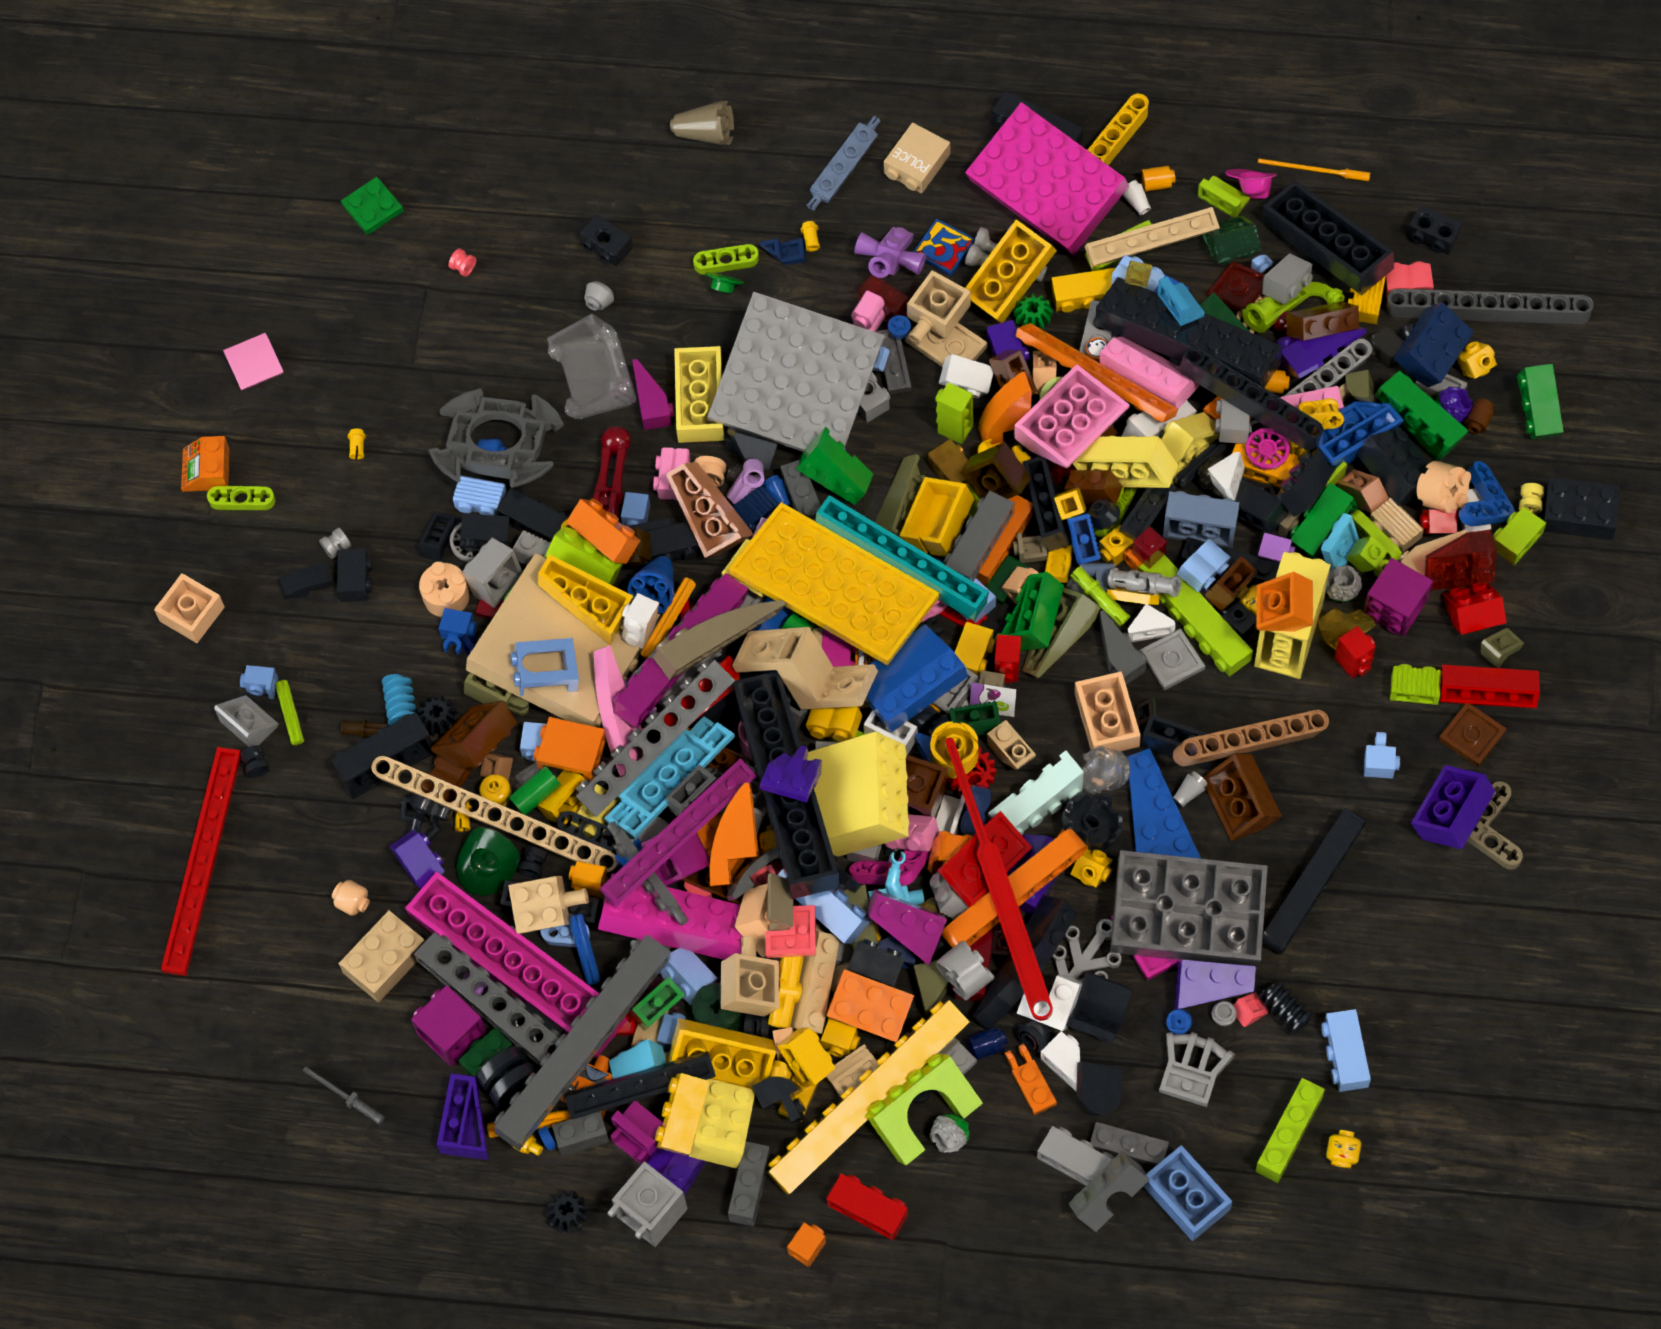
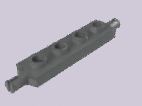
M615 821L607 825V829H609L616 841L614 848L621 858L625 857L629 862L639 853L638 849ZM655 872L642 883L644 890L648 894L652 893L656 898L655 903L661 912L666 911L670 918L673 916L676 918L680 926L685 925L689 918L683 913L680 905H678V902Z

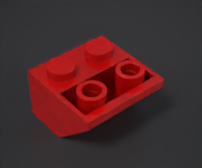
M1475 582L1470 587H1456L1442 594L1452 624L1461 635L1507 623L1503 597L1488 582Z

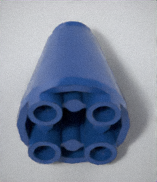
M660 556L653 559L630 579L627 591L628 594L633 596V600L637 593L659 602L657 613H664L674 598V569L669 558Z

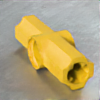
M804 956L781 957L779 964V1008L770 1013L768 1025L783 1029L791 1027L794 1006L802 995V985L799 980Z

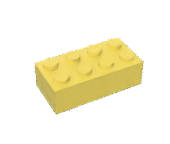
M720 346L675 348L676 430L678 443L724 441V425L710 421L707 418L723 376Z
M1156 436L1099 437L1073 462L1077 470H1111L1123 487L1169 488L1178 464L1164 443Z

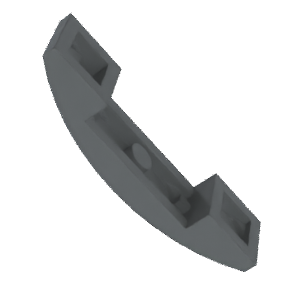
M777 846L763 852L741 870L726 895L728 901L737 899L755 886L749 877L779 856Z

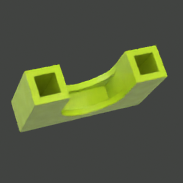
M941 1053L932 1056L927 1061L928 1064L925 1067L913 1071L905 1083L893 1087L889 1091V1096L884 1100H878L873 1103L869 1108L870 1111L865 1114L896 1160L904 1165L909 1164L925 1151L911 1130L907 1119L909 1105L919 1093L926 1090H937L953 1113L963 1119L983 1104L953 1059L946 1054Z

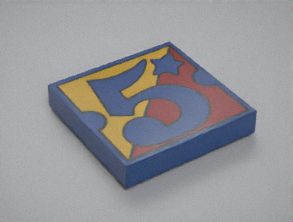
M936 219L913 252L925 253V263L952 276L968 254L971 245L975 242V238Z

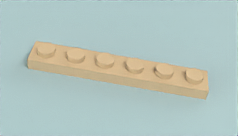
M1213 207L1087 243L1085 249L1091 267L1122 259L1124 255L1133 256L1217 231L1220 227Z

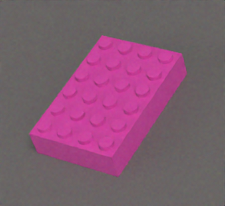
M1022 102L965 172L970 181L1071 256L1076 254L1129 187V184L1122 175Z

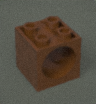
M907 755L908 815L931 816L936 819L948 788V768Z

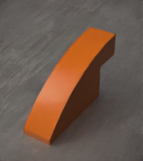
M1025 372L1019 373L1006 383L987 404L978 427L982 441L992 439L990 444L1003 443V432L1015 430V424L1031 410L1032 391Z
M744 783L728 804L717 828L710 860V886L713 887L732 885L730 860L759 857L751 783Z

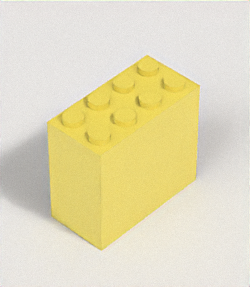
M1296 552L1283 553L1276 578L1294 571L1313 581V625L1295 632L1260 631L1254 667L1301 679L1323 606L1331 564L1321 559L1303 557Z
M873 732L808 752V760L815 758L822 760L821 775L816 787H814V791L833 855L839 857L909 837L907 752L904 744L879 732Z

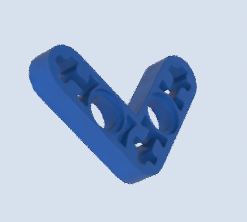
M1481 461L1474 462L1467 471L1470 472L1471 482L1483 501L1467 503L1459 511L1461 521L1468 526H1480L1507 521L1514 512L1513 505L1490 468Z

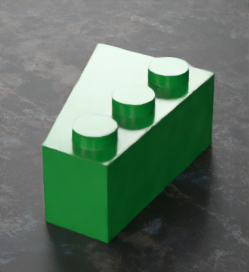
M1553 364L1525 367L1517 375V380L1522 397L1523 410L1527 418V433L1531 435L1532 440L1560 436L1564 431Z
M1330 482L1321 491L1316 504L1304 513L1303 517L1305 519L1302 524H1297L1290 534L1292 545L1313 559H1317L1322 553L1321 547L1324 540L1328 539L1332 533L1334 523L1341 518L1343 513L1348 514L1350 510L1354 512L1358 508L1354 497Z
M1048 572L1030 574L1015 600L1018 603L1012 615L1008 613L1005 618L1007 621L1002 633L997 634L1021 636V651L1048 648L1064 585Z

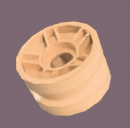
M700 456L696 458L694 462H698L716 487L722 486L725 478L726 463L713 456Z

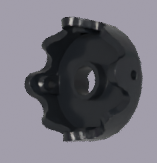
M1083 792L1076 798L1071 797L1062 813L1061 822L1064 831L1070 828L1073 829L1088 846V850H1105L1111 847L1124 829L1122 827V813H1117L1113 810L1112 797L1106 793L1093 796L1089 792ZM1086 821H1090L1096 827H1090Z

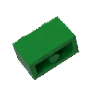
M668 977L628 1013L645 1031L684 997L685 994Z

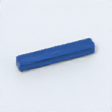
M574 914L569 917V922L587 985H595L601 979L582 914Z

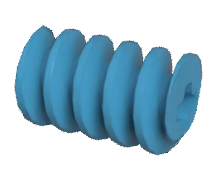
M391 674L382 678L381 682L386 702L385 708L387 710L386 715L389 719L388 725L391 726L397 723L402 716L413 714V711L416 709V705L412 703L415 697L410 695L413 693V688L409 686L412 684V680L399 674Z

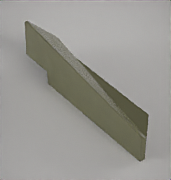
M917 454L903 458L875 520L876 524L900 537L899 535L925 475H920L917 465L920 457Z

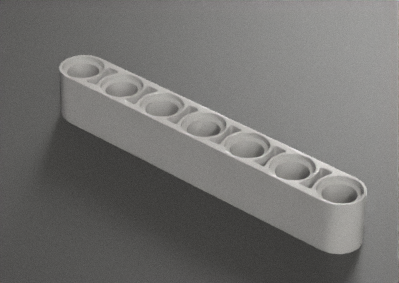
M1365 339L1354 341L1284 396L1304 393L1303 389L1305 388L1314 391L1334 387L1346 378V374L1352 373L1367 360L1372 352L1371 344ZM1355 349L1361 350L1364 356L1356 354ZM1338 362L1344 363L1347 369L1340 368ZM1321 375L1327 376L1330 382H1324L1321 379ZM1253 419L1249 423L1248 438L1253 433L1252 428L1259 430L1269 427ZM1263 433L1264 439H1267V433ZM1258 436L1252 439L1257 443L1261 442Z

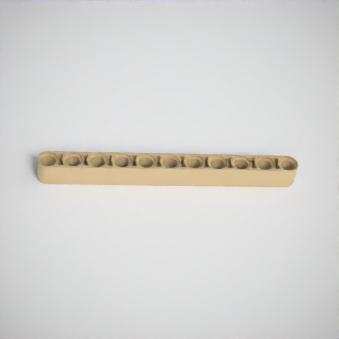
M377 757L372 763L373 773L383 781L572 861L600 865L602 857L610 856L614 863L611 868L607 869V874L614 872L617 868L615 854L611 851L389 757ZM381 762H388L390 764L388 773L379 774L377 772V767ZM405 771L412 773V780L407 784H403L399 780L401 773ZM425 781L434 782L435 787L431 793H424L422 791V784ZM448 790H454L457 793V798L454 802L449 803L444 800V794ZM472 799L479 802V808L475 812H469L466 809L467 802ZM492 809H499L502 812L500 820L494 822L489 820V812ZM516 818L524 821V827L520 831L511 829V822ZM535 829H545L546 837L540 841L534 839L533 832ZM560 837H565L569 841L568 847L564 850H559L555 846L556 840ZM584 846L590 848V857L588 859H580L577 855L579 848Z

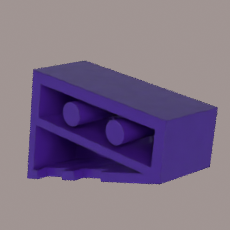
M458 1074L450 1075L437 1141L440 1154L489 1160L480 1091L476 1077Z

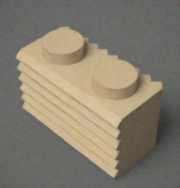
M1389 498L1370 515V520L1397 545L1402 553L1422 538L1424 529L1401 506H1397L1392 498Z

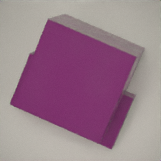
M634 1101L623 1114L617 1111L611 1117L613 1126L617 1128L611 1135L612 1142L642 1165L658 1149V1141H655V1135L658 1127H662L663 1122L637 1101Z

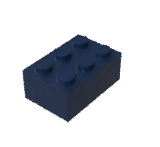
M1443 302L1426 308L1394 359L1420 384L1426 387L1434 386L1443 381L1474 331Z

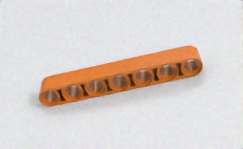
M1070 828L1064 831L1008 876L1018 907L1087 851L1088 846L1073 829ZM990 892L943 929L941 936L952 948L961 941H965L970 947L1000 922Z

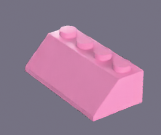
M1113 337L1100 352V364L1178 409L1200 386L1183 375L1179 366L1124 337Z

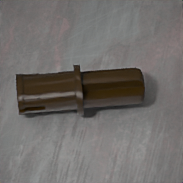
M343 720L341 723V734L359 735L362 738H366L367 736L377 734L381 728L389 725L386 723L368 722V720H363V722Z

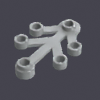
M1102 919L1098 922L1096 935L1083 954L1081 953L1078 940L1080 931L1077 927L1070 926L1065 934V939L1069 942L1074 967L1068 974L1065 963L1066 949L1059 945L1056 951H1062L1063 956L1057 957L1055 954L1052 956L1056 962L1058 975L1063 974L1083 982L1084 978L1078 979L1082 972L1106 967H1119L1121 955L1118 953H1109L1107 957L1092 959L1104 940H1111L1113 921ZM1109 925L1111 929L1105 931L1102 929V926ZM1074 931L1077 935L1070 937L1068 933ZM1111 957L1118 958V962L1112 963L1109 959ZM1097 971L1095 973L1108 979V975L1104 971Z

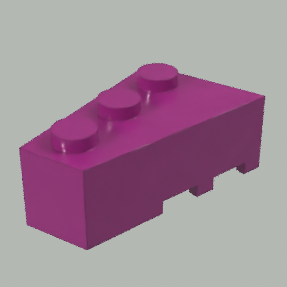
M874 889L866 909L868 916L929 965L947 919L943 914Z

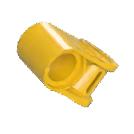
M1333 398L1305 401L1298 406L1299 410L1319 421L1323 429H1335L1344 422L1343 414L1338 411V402Z

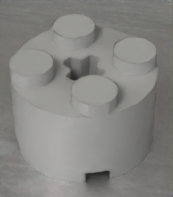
M965 941L958 943L936 963L939 972L946 982L950 981L955 987L953 990L964 1000L971 998L994 979L992 973L986 967H983V957L977 950L972 952Z

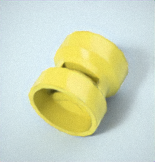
M1536 483L1523 484L1520 491L1522 500L1519 503V510L1525 507L1533 514L1541 513L1543 510L1541 498L1544 496V487Z

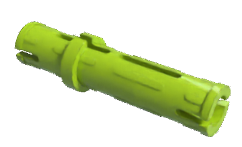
M1079 566L1070 575L1084 590L1083 593L1086 596L1089 595L1119 627L1130 618V615L1103 590L1100 582L1094 580L1082 566Z

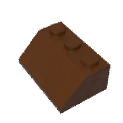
M503 700L472 705L431 747V750L459 768H476L484 762L483 758L487 754L493 752L498 747L497 744L502 739L511 734V729L517 722Z
M1233 754L1203 777L1208 783L1205 788L1231 841L1261 831L1282 817L1252 754Z

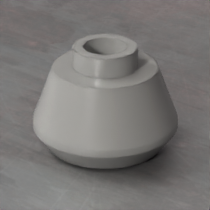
M594 281L587 284L584 299L590 309L597 311L603 310L613 303L614 295L608 286Z

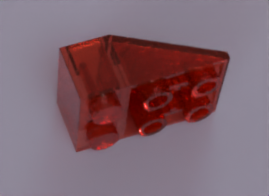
M1491 529L1467 532L1425 556L1424 576L1433 580L1431 590L1471 586L1474 583H1494L1497 548Z

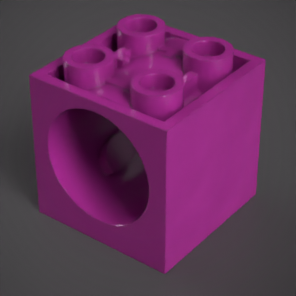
M1391 558L1368 592L1363 614L1370 621L1384 625L1391 633L1405 637L1428 602L1433 580Z
M447 985L443 989H438L432 995L431 1001L425 1007H419L411 1019L417 1035L451 1067L470 1050L473 1042L477 1039H482L487 1034L482 1018Z

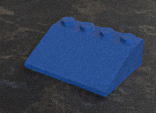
M923 625L911 634L888 666L877 659L871 663L875 665L878 672L865 702L892 733L968 677L966 667L946 643L929 627Z

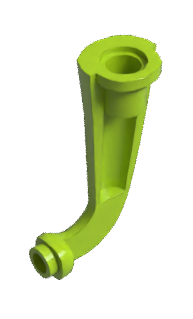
M1311 282L1309 286H1305L1295 298H1292L1286 304L1267 297L1257 303L1247 305L1242 310L1244 321L1251 329L1262 333L1269 329L1282 313L1287 310L1291 311L1310 296L1321 297L1327 301V304L1344 301V295L1342 290L1338 288L1333 289L1323 283Z

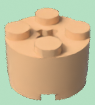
M1433 461L1426 466L1429 469L1425 474L1421 473L1417 483L1418 499L1422 500V505L1446 513H1452L1453 509L1463 508L1468 503L1467 494L1471 480L1470 472L1465 471L1461 467L1439 461Z
M435 562L422 574L419 589L423 602L430 613L442 617L444 608L462 611L467 606L469 589L466 578L460 568L449 563Z

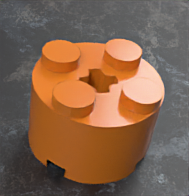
M940 831L938 836L934 838L928 863L929 873H937V870L972 835L960 836L948 831Z

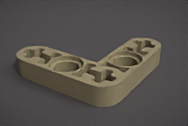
M1498 781L1492 784L1495 793L1487 805L1491 808L1492 814L1488 817L1483 815L1480 817L1475 831H1472L1467 841L1504 868L1513 870L1521 864L1523 858L1521 849L1489 827L1511 797L1510 786L1505 782ZM1503 790L1504 795H1501L1496 800V803H1494L1492 800L1495 797L1496 791ZM1487 838H1494L1498 842V846L1496 848H1488L1484 841ZM1502 845L1505 846L1504 851H1501L1500 855L1497 854ZM1512 853L1516 855L1515 860H1507L1508 855Z

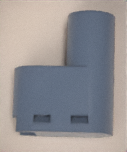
M1084 563L1079 565L1091 577H1096L1104 591L1112 589L1108 585V575L1110 570L1115 567V563Z

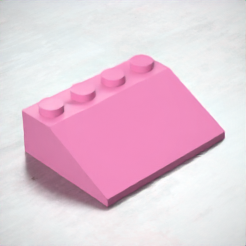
M1076 364L1015 424V439L1031 452L1068 468L1130 405Z

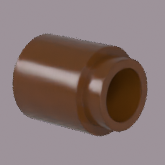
M1479 398L1472 404V409L1464 421L1467 430L1473 434L1484 433L1494 414V405L1486 399Z

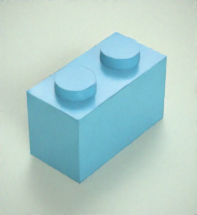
M647 1039L640 1041L635 1047L627 1051L620 1052L617 1057L609 1060L612 1077L616 1079L666 1064L663 1047Z

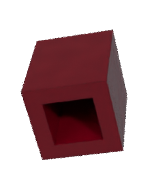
M1149 526L1133 541L1132 554L1150 569L1166 554L1167 541Z

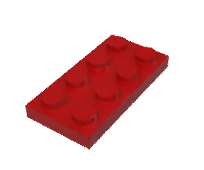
M1001 811L996 813L984 825L988 840L998 846L1006 872L1032 848ZM976 833L937 870L968 907L973 906L989 890L976 854L980 845Z

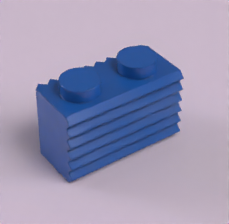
M1087 512L1066 519L1078 564H1084L1101 558L1098 551L1099 547L1096 546L1097 542L1095 540L1097 538L1094 537L1095 533L1092 528L1091 515Z

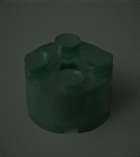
M721 983L704 985L695 995L692 1003L695 1022L737 1031L743 1021V1013L721 1009ZM717 1009H720L718 1014L714 1013Z

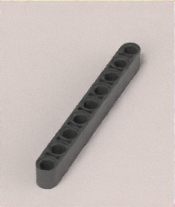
M1394 289L1388 294L1386 312L1394 318L1420 319L1426 308L1443 302L1461 320L1585 324L1590 319L1594 304L1592 299L1585 295Z

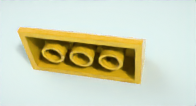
M678 1018L672 1038L669 1062L708 1051L716 1077L711 1079L753 1089L752 1086L769 1078L776 1054V1047L772 1039Z

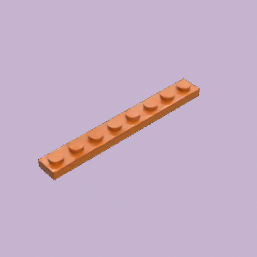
M1029 323L1017 329L1015 336L1023 340L1024 344L1037 348L1043 355L1054 358L1064 367L1072 369L1076 364L1120 398L1133 404L1136 409L1152 415L1153 419L1166 422L1176 417L1178 408L1035 325Z

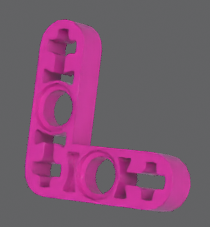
M931 849L929 852L904 851L906 859L900 864L899 869L901 870L899 879L901 886L909 885L916 879L929 859ZM863 860L852 864L849 871L851 877L860 884L885 885L892 863Z

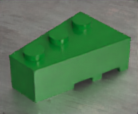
M825 426L804 450L796 470L855 505L866 494L873 473L855 455L851 457L844 450L845 445L841 441L836 442L829 435L830 430Z

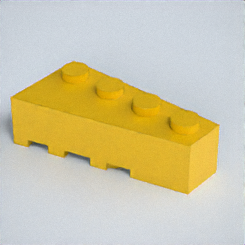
M550 554L538 572L539 587L607 644H612L624 619L622 616L624 608L628 603L632 604L633 602L632 595Z

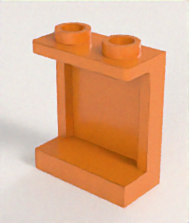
M549 717L547 725L543 724L541 729V745L536 746L534 752V760H536L538 769H543L545 765L581 773L585 779L590 781L596 775L593 771L599 765L605 746V729Z

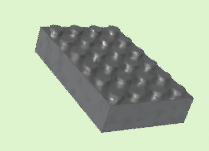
M1120 850L1110 953L1256 966L1258 968L1261 961L1268 866Z

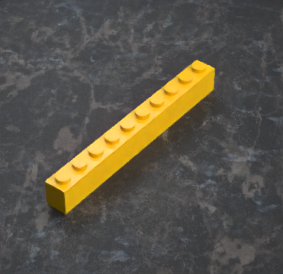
M950 1000L944 1004L939 1001L930 1010L932 1015L926 1021L921 1018L912 1027L914 1032L909 1037L906 1035L902 1036L894 1044L896 1049L891 1054L888 1052L884 1053L876 1061L879 1065L873 1071L868 1069L858 1078L861 1083L855 1088L850 1086L840 1095L843 1098L837 1105L832 1103L822 1112L825 1117L817 1123L814 1120L805 1128L804 1131L807 1134L801 1140L796 1137L786 1147L789 1151L783 1157L777 1155L768 1164L770 1169L766 1173L786 1195L799 1186L868 1120L865 1114L870 1111L869 1108L873 1103L878 1100H884L890 1095L889 1091L893 1087L905 1083L913 1071L921 1069L932 1056L937 1054L969 1023Z

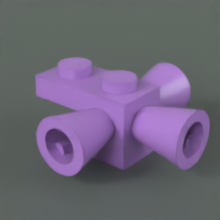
M892 227L881 242L862 232L855 246V254L876 256L869 261L868 267L871 274L878 278H884L888 274L895 275L901 266L919 275L926 260L925 253L905 251L911 244L914 234L900 227Z

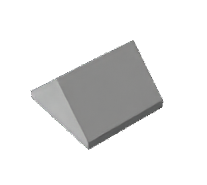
M246 695L217 704L214 708L220 722L248 747L260 745L279 725Z

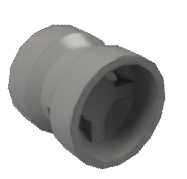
M339 527L329 537H323L319 540L320 545L330 559L338 556V550L351 547L350 541Z

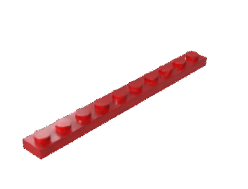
M217 747L161 967L163 973L187 976L241 760V750Z

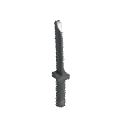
M304 1067L303 1071L347 1100L345 1102L347 1107L358 1109L379 1125L383 1122L385 1116L361 1101L357 1096L358 1094L354 1091L351 1095H348L320 1075Z

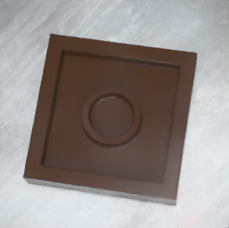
M1465 704L1439 736V741L1476 767H1479L1506 733L1507 729L1473 705Z

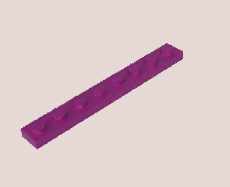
M740 758L599 890L617 907L725 807L744 783H750L757 775Z

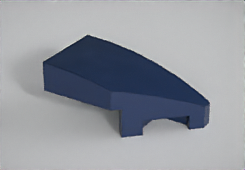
M778 238L760 242L761 248L783 265L806 262L805 242L802 238L786 242H780Z

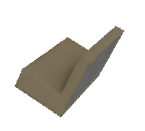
M770 873L768 874L769 931H781L793 927V899H791L786 878Z

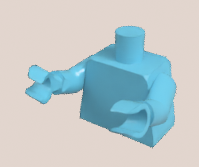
M892 852L888 861L892 863V866L888 871L885 889L878 891L916 905L925 904L922 889L908 892L907 885L901 886L899 881L901 870L899 869L900 864L905 861L906 855L904 852H900L902 859L898 862L894 859V852ZM868 891L869 902L873 891Z

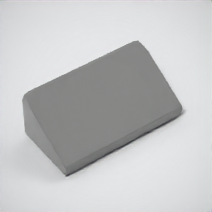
M967 668L968 677L933 702L947 715H949L951 707L953 709L955 707L959 708L970 696L971 682L979 683L980 678Z

